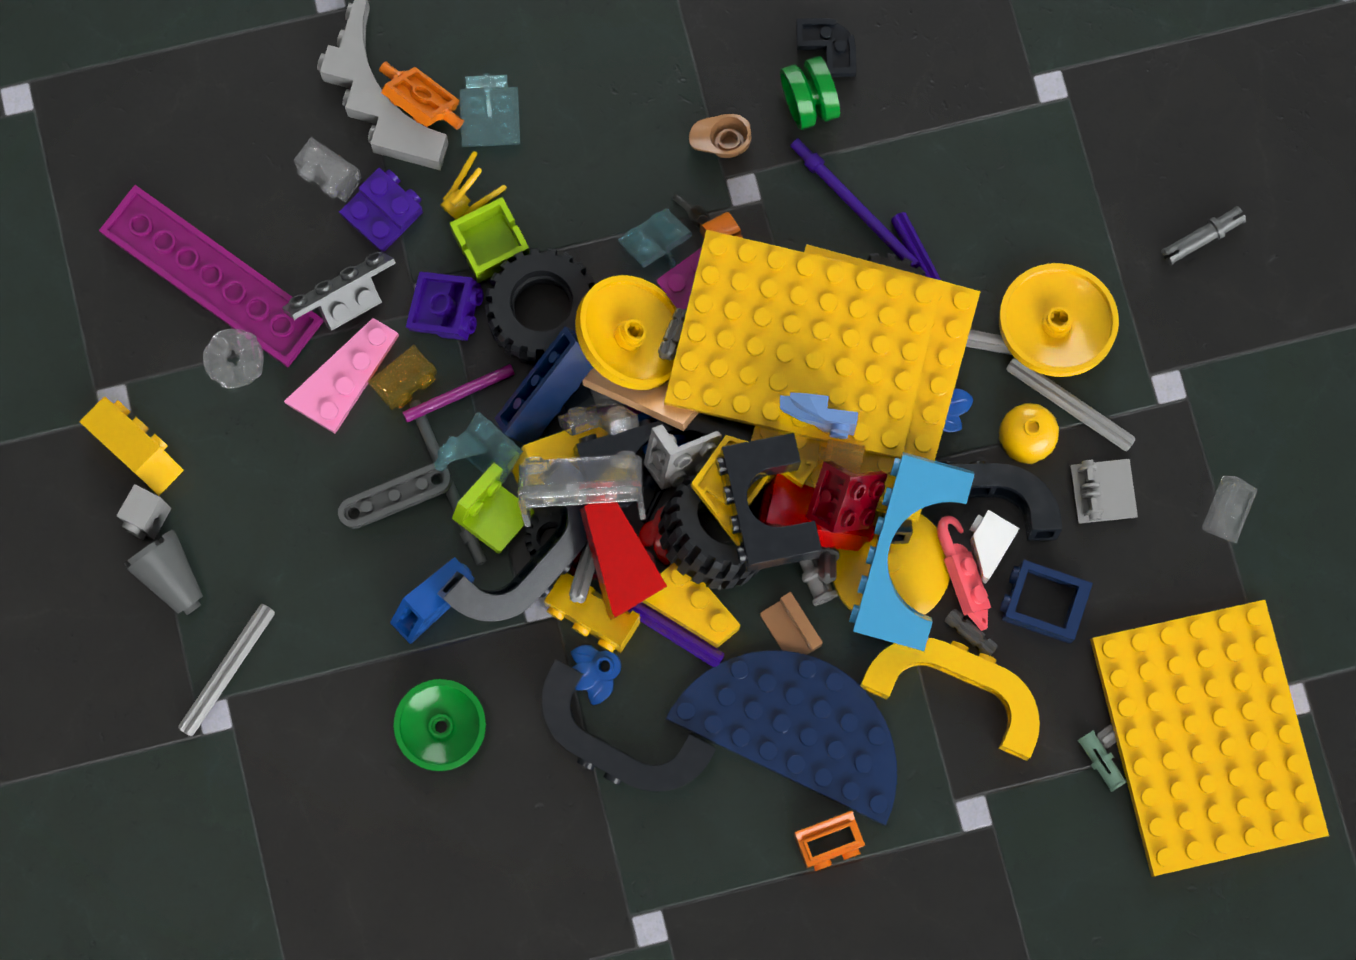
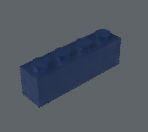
M566 326L563 328L494 419L505 435L523 444L536 441L541 437L552 419L561 411L563 405L573 392L579 388L580 383L590 370L594 368L585 357L579 345L576 331Z

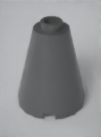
M173 529L123 563L124 567L177 614L184 611L188 615L201 606L199 599L203 597L179 538Z

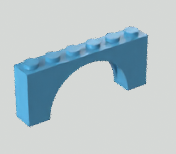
M903 452L901 459H894L890 475L896 478L893 488L887 487L882 505L887 506L884 518L878 516L874 534L879 535L876 547L870 546L866 564L871 565L868 576L862 575L857 593L863 595L860 605H853L849 622L854 623L853 632L924 651L933 622L932 617L913 609L895 589L888 569L890 544L901 524L916 511L941 502L966 504L975 474L974 471Z

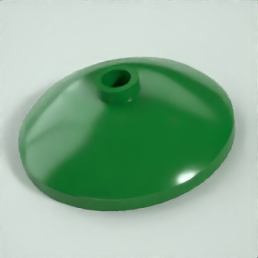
M447 679L429 680L412 688L400 701L394 717V734L402 753L415 765L431 771H448L467 763L479 750L486 731L485 713L477 697L464 685ZM439 722L447 724L445 732L439 733L436 731V725Z

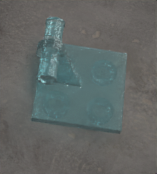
M483 73V76H466V89L460 90L461 119L464 120L461 126L462 147L519 145L518 87H508L507 74L490 76L489 73Z
M666 208L653 214L650 219L638 227L630 229L618 241L643 268L664 256L672 269L677 263L671 250L693 235Z
M477 412L465 432L457 438L451 436L446 444L440 447L434 467L438 471H444L448 463L467 458L484 474L495 463L503 469L499 479L502 482V486L523 450L483 414Z

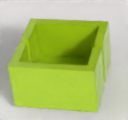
M503 197L450 222L452 234L463 255H465L466 261L478 283L492 277L494 272L499 273L501 271L500 265L506 260L509 262L515 260V254L521 251L523 255L530 254L529 246L518 225H515V220Z

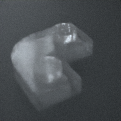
M597 404L585 408L575 407L568 410L567 414L558 416L560 428L572 436L597 427H601L611 435L639 426L637 414L619 404Z

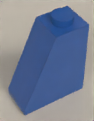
M455 557L402 599L390 621L391 625L409 644L413 643L451 607L437 593L457 571L464 575L471 583L474 582L475 578L472 576L470 569L465 564L460 563Z

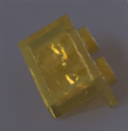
M412 345L368 381V383L391 410L396 407L400 409L412 400L413 397L411 395L419 388L424 390L435 381L436 378L434 376L437 374V370L417 347Z

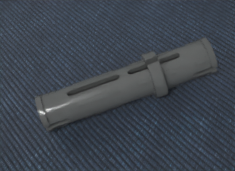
M1235 206L1218 218H1210L1207 220L1206 225L1166 248H1162L1161 253L1163 257L1175 252V254L1166 258L1165 261L1169 265H1173L1178 260L1212 240L1224 238L1226 232L1246 223L1245 214L1233 220V217L1243 212L1239 206Z

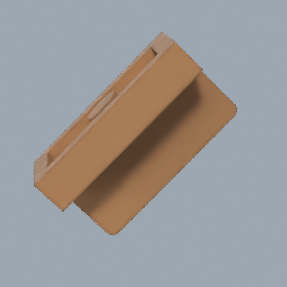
M791 592L781 597L779 602L760 613V617L782 651L808 655L822 646V640Z

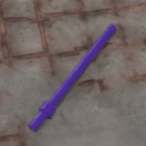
M799 138L791 144L790 147L805 161V167L811 173H816L902 261L904 257L911 260V267L913 268L918 264L919 261L824 165L825 161L817 153L813 154Z

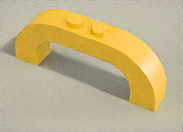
M928 638L924 651L896 643L890 645L874 659L867 669L860 686L864 690L886 700L889 698L898 676L904 670L918 665L935 668L992 693L1002 702L1007 713V728L998 749L1026 761L1031 758L1038 740L1040 725L1035 699L1028 687L1018 676L1008 669L995 664L997 661L995 658L983 653L976 656L967 652L969 648L966 645L956 641H952L949 644L938 639Z

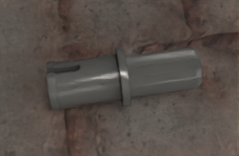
M821 547L822 552L819 558H816L818 560V578L820 581H824L825 584H830L831 581H835L837 578V560L840 554L836 548Z

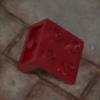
M824 461L805 517L815 521L816 524L831 533L868 529L875 519V511L879 499L884 493L887 473L877 471L854 474L833 461Z

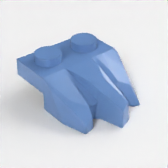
M790 392V396L780 395V409L784 413L802 422L814 425L823 432L830 433L829 436L832 438L847 439L848 435L854 436L857 426L858 412L827 408L829 396Z

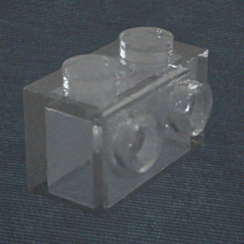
M310 137L294 159L298 169L297 174L310 183L314 181L322 186L321 190L334 199L338 197L346 202L362 181L357 167L312 137Z

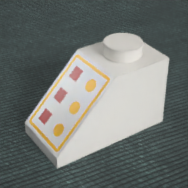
M990 510L987 511L984 517L978 514L969 529L974 532L970 543L981 580L985 584L992 576L1020 529Z

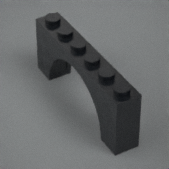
M698 413L688 427L682 431L662 421L654 422L653 418L637 422V427L626 430L625 426H620L607 431L608 435L597 438L596 434L584 436L579 439V443L575 445L573 451L580 474L586 482L591 495L599 490L602 495L611 491L623 510L626 506L624 478L628 464L634 454L648 444L652 428L663 424L669 434L686 435L695 438L719 431L722 435L721 441L725 435L751 441L755 426Z

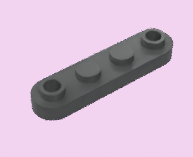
M439 463L422 467L345 499L338 508L339 520L352 529L366 526L447 492L453 482L452 474L448 468ZM441 475L443 478L442 482L439 485H434V478ZM359 509V516L356 519H352V511Z

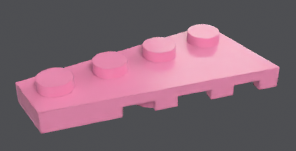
M372 318L284 401L285 404L336 434L399 337V334Z

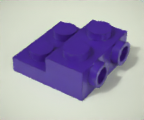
M378 168L359 187V192L339 213L380 252H385L423 211L419 204L422 200L412 189L409 188L405 192L398 185L401 182L400 179L391 170L388 169L384 172Z
M419 271L406 328L415 332L437 334L441 338L468 341L469 334H473L477 326V320L474 316L476 305L480 306L484 298L481 284L471 277Z

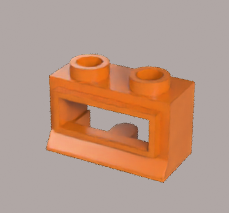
M853 811L825 820L793 834L806 869L813 866L815 871L831 866L832 862L830 859L842 855L843 860L860 855L859 848L865 846ZM850 827L855 841L812 857L808 842Z

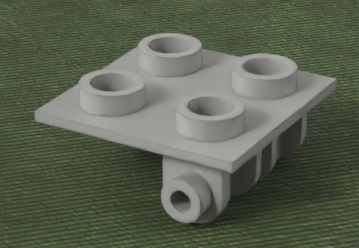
M1130 459L1103 462L1085 460L1081 462L1082 464L1070 465L1078 524L1138 517Z

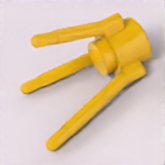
M476 151L471 153L451 189L443 197L444 201L440 204L454 219L479 209L507 188L506 185H502L470 207L468 206L471 200L465 193L480 175L482 169L477 168L460 190L458 188L477 156Z

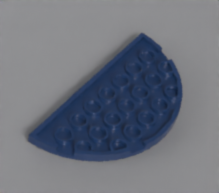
M760 651L731 658L698 677L681 694L666 717V720L884 826L887 824L892 811L897 785V760L891 733L882 713L868 693L854 679L828 662L813 656L789 651Z

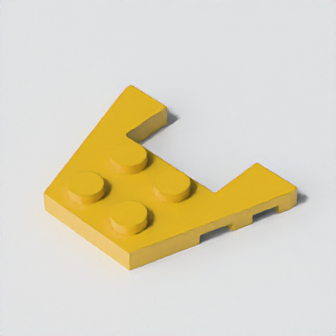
M725 435L692 481L691 487L738 546L740 545L738 534L732 533L729 517L733 516L731 504L726 505L723 496V487L726 486L724 475L719 476L716 458L720 457L723 446L749 441ZM800 459L801 463L797 471L781 473V475L802 488L818 464L813 460ZM770 476L757 480L748 489V506L751 505Z

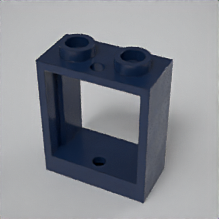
M1023 560L1019 567L1014 566L1009 578V583L1013 584L1010 595H1004L999 611L1004 612L1002 621L1069 644L1075 640L1093 583L1027 560ZM1027 573L1075 588L1063 628L1015 612Z

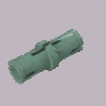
M1094 730L1077 740L1092 761L1091 767L1093 770L1097 769L1111 792L1127 782L1113 762V754L1111 752L1108 754L1095 735ZM1094 749L1097 750L1100 757L1102 758V760L1104 761V763L1106 764L1111 773H1108L1105 766L1095 753Z

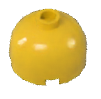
M1025 403L1014 407L1005 415L999 426L998 438L1006 451L1005 453L1010 458L1019 463L1033 464L1043 460L1053 452L1058 442L1059 427L1056 418L1047 408L1039 404Z

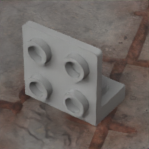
M663 424L651 430L644 465L661 490L671 486L677 487L682 484L685 478L690 475H696L702 469L720 444L722 435L719 431H715L678 446L675 437L669 434Z

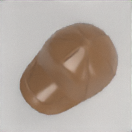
M724 114L702 119L692 126L689 133V143L695 150L714 153L721 158L736 157L745 152L751 143L750 124L744 117L737 114Z

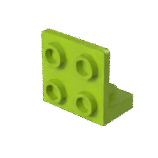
M493 463L459 500L452 519L496 553L500 554L533 517L534 510L501 486L502 482L499 479L503 469Z

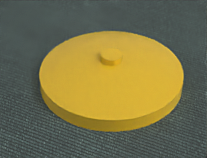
M1063 263L1039 265L1019 275L1008 287L999 310L1000 333L1010 353L1027 368L1040 374L1054 377L1078 375L1098 365L1111 350L1119 326L1117 306L1108 288L1090 272Z
M628 275L606 278L595 284L585 294L578 306L575 327L579 345L590 364L611 382L635 390H648L660 387L670 380L674 359L671 361L661 359L658 349L664 341L663 337L670 321L673 320L672 316L677 308L661 288L647 280Z
M875 511L874 526H876L880 511ZM920 514L918 522L912 521L913 533L909 543L890 544L888 569L892 583L902 599L913 609L926 615L944 595L950 576L944 562L946 557L938 538L937 527L928 518ZM874 535L871 542H866L859 551L837 549L840 554L837 560V578L832 582L838 596L851 611L854 604L860 605L863 594L857 593L862 575L868 576L871 565L866 564V559L870 546L876 547L878 535Z

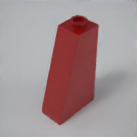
M776 474L765 487L758 520L772 527H786L811 522L805 516L815 488L806 484L800 488L783 475ZM872 523L868 529L831 533L816 524L821 547L859 551L866 542L870 543L875 535L874 530L876 527Z
M599 490L584 499L587 505L581 508L580 512L606 612L610 620L666 588L667 585L611 491L602 495Z

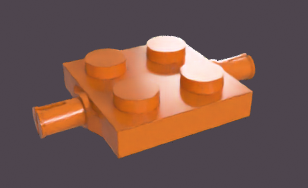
M387 61L380 66L379 72L391 79V81L384 85L381 93L389 98L392 104L410 114L416 122L428 127L438 120H445L456 130L462 126L464 120L453 113L460 100L418 68L413 67L408 71H398Z

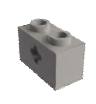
M134 484L117 517L124 522L121 527L128 530V533L141 540H144L145 536L154 540L172 508L161 497Z

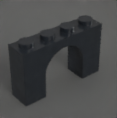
M794 433L723 446L720 457L716 458L719 476L724 475L726 486L723 487L724 500L726 505L731 504L733 516L729 517L733 534H738L740 545L736 546L738 561L740 564H745L746 572L819 558L822 552L815 521L786 527L768 526L760 522L752 514L747 502V491L757 480L766 476L798 470L801 460Z

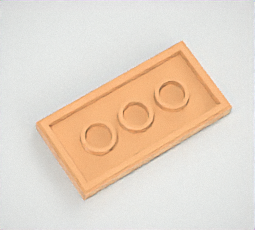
M595 368L591 369L582 381L583 386L682 431L698 415V412L694 410L664 405L669 381L654 389H629L611 382Z

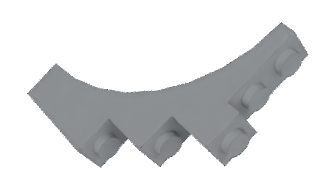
M354 0L353 4L349 3L347 6L345 20L348 21L345 30L341 29L337 39L338 47L328 45L326 53H321L317 70L320 71L322 80L350 88L346 89L342 103L345 106L348 117L376 124L371 126L368 135V142H371L373 153L441 171L449 144L447 135L416 122L405 115L397 106L391 103L389 98L381 93L382 89L375 80L366 53V25L370 10L368 0Z

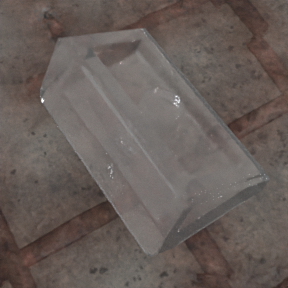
M1223 476L1202 529L1232 543H1237L1258 489L1237 476Z

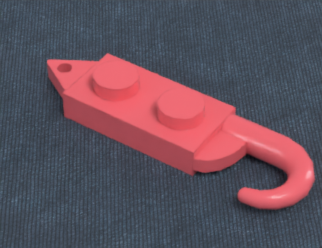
M946 515L939 520L937 525L938 538L946 557L944 562L963 615H968L976 626L983 631L988 628V609L992 608L987 591L982 583L972 552H969L961 544H953L948 524H952L959 533H963L964 529L961 523L955 517Z

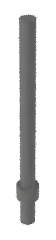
M417 399L410 402L409 406L412 408L421 404V402ZM424 415L415 419L433 463H439L448 468L427 416ZM438 475L439 478H440V481L442 482V480H443L442 476H441V475ZM453 481L450 489L445 493L454 512L461 497ZM459 524L462 531L460 533L464 545H468L475 565L479 566L486 563L487 560L479 539Z

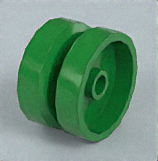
M821 56L805 60L803 71L795 64L780 69L783 93L798 129L803 130L814 126L817 115L823 121L840 117V104L829 69Z

